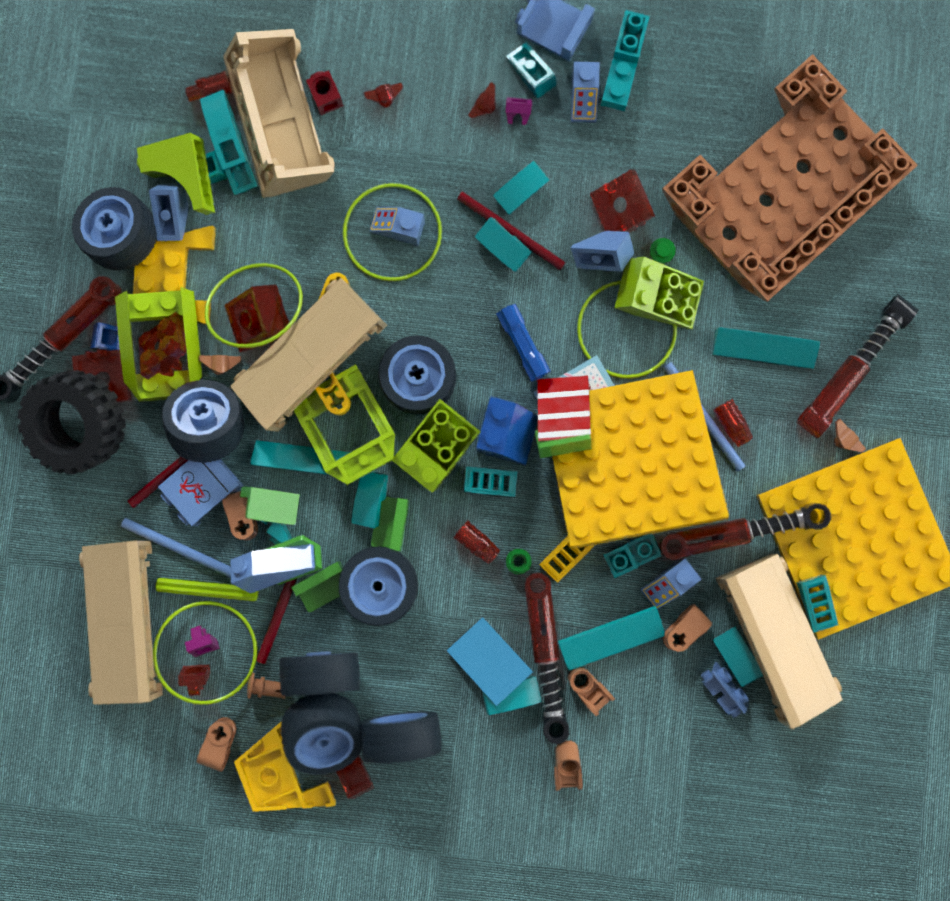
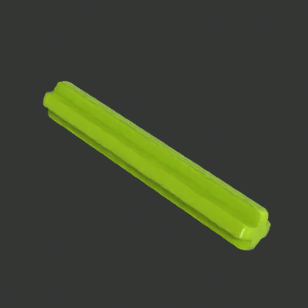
M158 578L156 581V591L163 593L257 601L259 590L249 593L235 585L168 578Z

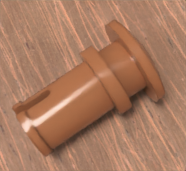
M255 673L251 674L247 686L248 699H251V694H257L260 698L264 695L285 699L286 696L281 695L280 682L265 680V677L257 679L254 678Z

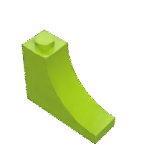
M187 133L137 148V165L142 174L152 178H175L187 191L194 211L205 215L215 213L202 138L192 133Z

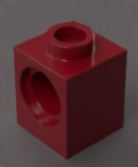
M329 70L315 72L306 80L321 116L344 106ZM323 87H327L330 89L329 92L322 95L318 93V91Z

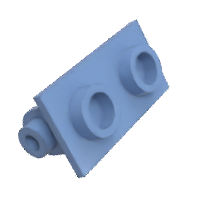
M715 662L711 672L706 670L701 674L703 678L702 683L713 696L720 691L723 693L722 696L717 698V702L727 715H731L734 718L741 711L744 714L747 712L749 699L741 688L735 686L732 682L731 674L725 667L721 668Z

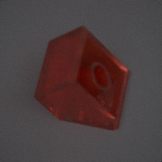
M277 284L252 286L224 305L236 344H253L267 340L278 334L289 324ZM257 347L238 348L239 352H245Z

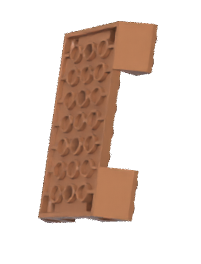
M813 54L774 89L785 116L716 177L718 173L700 154L662 188L678 219L745 290L766 302L918 166L883 128L875 134L842 99L847 90ZM833 130H842L845 134V139L837 140L833 136ZM798 162L806 163L809 168L808 173H800L796 168V164ZM761 195H768L772 199V205L769 207L763 206L759 201V197ZM723 229H733L735 239H725L722 234Z

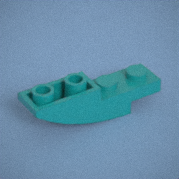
M625 10L601 106L625 112L650 16Z
M221 90L201 98L200 102L214 149L222 170L226 172L234 195L260 187L243 145V138L225 91Z

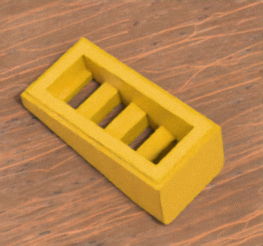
M567 535L539 565L558 583L594 545L585 546L581 551L578 548L571 549L577 554L573 558L563 549L566 545L571 549ZM559 552L570 562L567 566L556 556ZM551 560L562 569L560 573L549 564Z

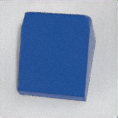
M100 322L95 323L90 348L119 353L118 326Z

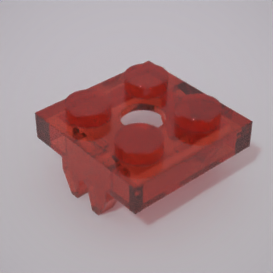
M630 169L590 193L605 231L632 232L637 230L636 227L646 225V221L655 217L636 170ZM619 197L624 198L627 203L626 209L621 213L617 212L614 208V202Z
M175 312L168 318L161 320L158 325L144 332L138 338L140 374L148 380L157 373L172 377L174 376L172 368L178 371L182 370L179 358L186 354L183 316ZM158 341L160 343L159 349L155 350V344Z
M120 349L112 351L97 350V352L87 351L84 355L72 356L73 371L79 370L85 372V374L91 373L96 376L100 372H107L110 375L108 389L110 392L114 391L118 396L117 402L132 400L131 391L123 380Z

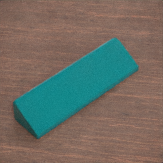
M718 327L715 330L712 355L814 369L820 341Z
M259 440L255 442L250 465L329 475L324 471L313 447ZM331 450L336 460L351 453Z
M653 606L559 640L558 644L567 669L573 670L664 637L665 631L657 607Z

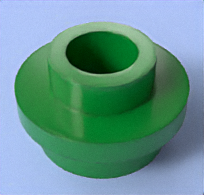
M514 549L506 557V566L514 574H524L531 567V556L523 549ZM518 556L522 557L524 561L523 565L519 567L514 564V559Z

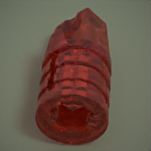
M226 70L209 75L208 77L196 79V84L185 89L189 102L204 98L221 90H224L225 94L233 93Z
M733 398L713 409L725 432L737 447L753 439L748 424Z
M469 520L462 525L453 537L472 554L488 564L500 552L499 548L487 535L483 534L475 525H472Z

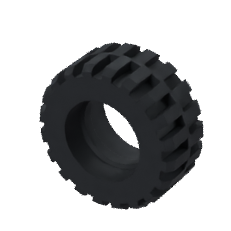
M75 370L43 378L37 381L36 384L31 385L26 391L27 395L23 396L20 401L22 408L18 410L17 419H20L18 431L22 433L24 438L22 443L24 447L28 446L30 449L29 454L34 459L38 458L40 460L39 464L45 468L52 467L51 470L60 474L65 472L67 475L85 472L109 460L111 455L115 454L120 448L118 443L123 442L125 434L122 432V429L126 427L125 419H122L121 415L124 412L123 407L118 405L116 393L109 391V385L104 380L97 381L98 377L91 373L85 374L83 371ZM62 401L71 404L83 419L85 435L82 443L69 437L61 425L59 410Z

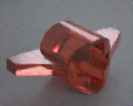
M402 82L393 85H380L374 90L364 92V97L379 103L384 108H388L403 89Z
M490 82L485 91L476 100L474 107L468 114L471 119L495 111L494 83Z

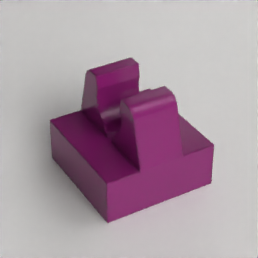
M507 97L506 116L508 124H512L516 113L522 116V125L527 124L531 115L532 99Z
M201 625L190 629L192 640L185 642L186 650L189 654L198 657L220 649L218 640L210 633L207 634L206 629H202Z

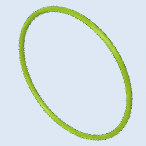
M382 184L365 191L352 203L343 224V241L350 259L367 275L385 281L405 280L422 272L435 258L442 239L441 220L433 203L417 189L403 184ZM398 187L418 194L429 204L438 224V240L429 260L415 272L401 277H384L366 270L352 255L347 241V224L352 210L363 197L382 188Z
M258 263L236 269L221 279L211 291L205 306L206 325L217 340L228 346L253 348L270 343L282 336L296 321L303 302L300 283L290 271L274 264ZM256 267L278 269L290 276L297 286L299 303L292 320L278 334L258 343L236 344L224 340L213 330L208 313L210 302L217 289L227 279L241 271Z
M621 280L600 287L589 296L582 306L578 317L577 334L581 349L588 360L591 359V356L588 354L581 336V322L584 311L589 302L599 292L620 284ZM673 325L671 345L666 355L657 365L647 371L632 375L617 374L606 370L608 375L618 378H637L658 369L667 360L674 348L677 326Z
M213 601L191 603L172 613L160 627L153 645L154 669L161 684L178 699L198 705L218 703L236 694L249 680L257 659L256 637L246 618L234 608ZM200 605L219 606L233 612L244 622L253 642V660L243 682L231 693L208 701L192 700L176 693L164 681L157 664V645L166 625L180 612Z

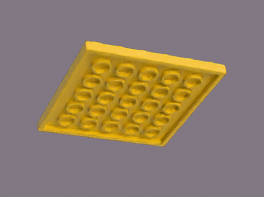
M693 370L589 391L592 449L552 456L571 549L729 518Z
M901 438L756 495L766 518H770L774 514L780 516L784 512L788 514L793 513L794 510H799L800 507L809 503L823 504L831 512L829 525L821 530L795 528V531L790 529L785 530V533L782 531L775 532L773 535L779 552L787 563L789 576L805 614L806 611L796 582L818 575H826L838 625L815 632L814 636L818 640L950 587V553ZM814 509L810 512L809 517L812 523H817L821 520L822 514L819 509ZM819 586L809 588V593L819 591ZM822 595L811 599L812 603L823 600ZM825 605L814 608V613L826 610ZM828 615L816 618L817 624L830 620Z

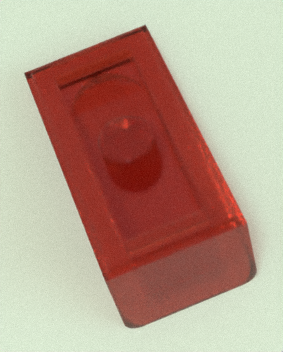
M360 755L349 766L336 771L348 799H355L375 788Z

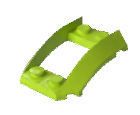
M180 287L181 291L128 294L125 291L115 297L123 380L139 402L166 400L178 387L191 381H199L203 377L202 366L199 361L200 346L194 291ZM183 318L189 370L136 374L131 322Z
M357 365L336 375V378L349 399L357 394L359 395L381 436L336 460L314 418L329 411L317 391L314 390L293 410L310 440L324 471L347 485L394 459L395 433ZM330 378L321 383L319 387L323 389L328 388L332 383V379ZM334 391L324 395L325 398L328 395L333 398L335 403L332 405V408L344 401V398L340 400L336 397Z

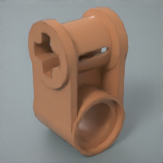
M241 491L229 494L222 500L233 536L247 541L255 538L258 533V525L256 520L245 517L248 498L240 497ZM243 523L250 525V528L246 530V534L239 530L243 527Z
M692 604L665 631V636L662 638L663 643L670 650L684 651L711 627L712 622L695 604ZM673 634L681 635L679 637L680 644L673 643Z
M578 667L569 671L568 683L596 717L599 715L598 711L609 701L613 702L615 700L602 683L598 682L586 668ZM586 674L587 681L584 685L577 686L574 684L576 675Z
M222 717L209 727L205 741L198 754V764L221 772L224 770L237 730L236 723L232 719ZM221 726L224 727L223 732L226 733L224 736L220 735L221 730L218 729Z
M566 740L563 743L557 744L555 748L554 779L556 791H560L561 788L572 787L582 790L578 745L573 741Z

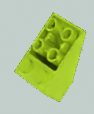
M644 256L631 258L624 268L614 308L638 317L693 329L704 280Z
M439 399L392 461L433 493L450 474L481 431Z

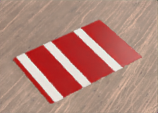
M588 376L538 379V441L558 440L590 434L591 436Z

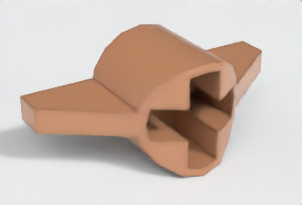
M199 355V361L211 369L213 373L221 375L241 362V356Z
M838 419L835 422V445L839 448L858 452L866 450L856 433L848 428L841 419Z

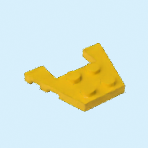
M207 226L185 232L181 241L156 240L149 256L143 262L135 265L133 294L181 291L180 287L185 288L188 250L214 251L216 228L214 226ZM195 300L197 321L206 325L205 306L207 301ZM210 302L209 312H208V313H209V321H210L211 302Z
M281 722L234 761L253 812L286 810L287 808H313L318 806L332 807L336 805V800L328 781L302 791L295 770L288 763L283 751Z

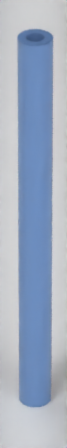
M672 362L663 367L668 375L679 373ZM702 406L708 432L738 472L745 467V464Z
M125 518L122 521V528L231 578L230 566L130 519Z

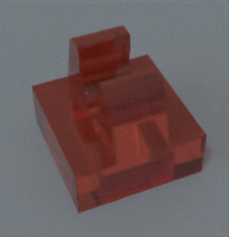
M210 665L183 666L178 676L179 686H187L189 696L200 695V690H203V685H206L210 676Z

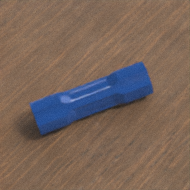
M509 305L496 313L504 331L510 335L522 358V365L530 381L533 382L550 373L551 370L543 355L536 349L525 328V321L517 305Z

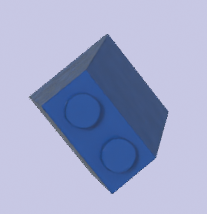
M490 396L476 452L526 466L538 422V415L517 403Z

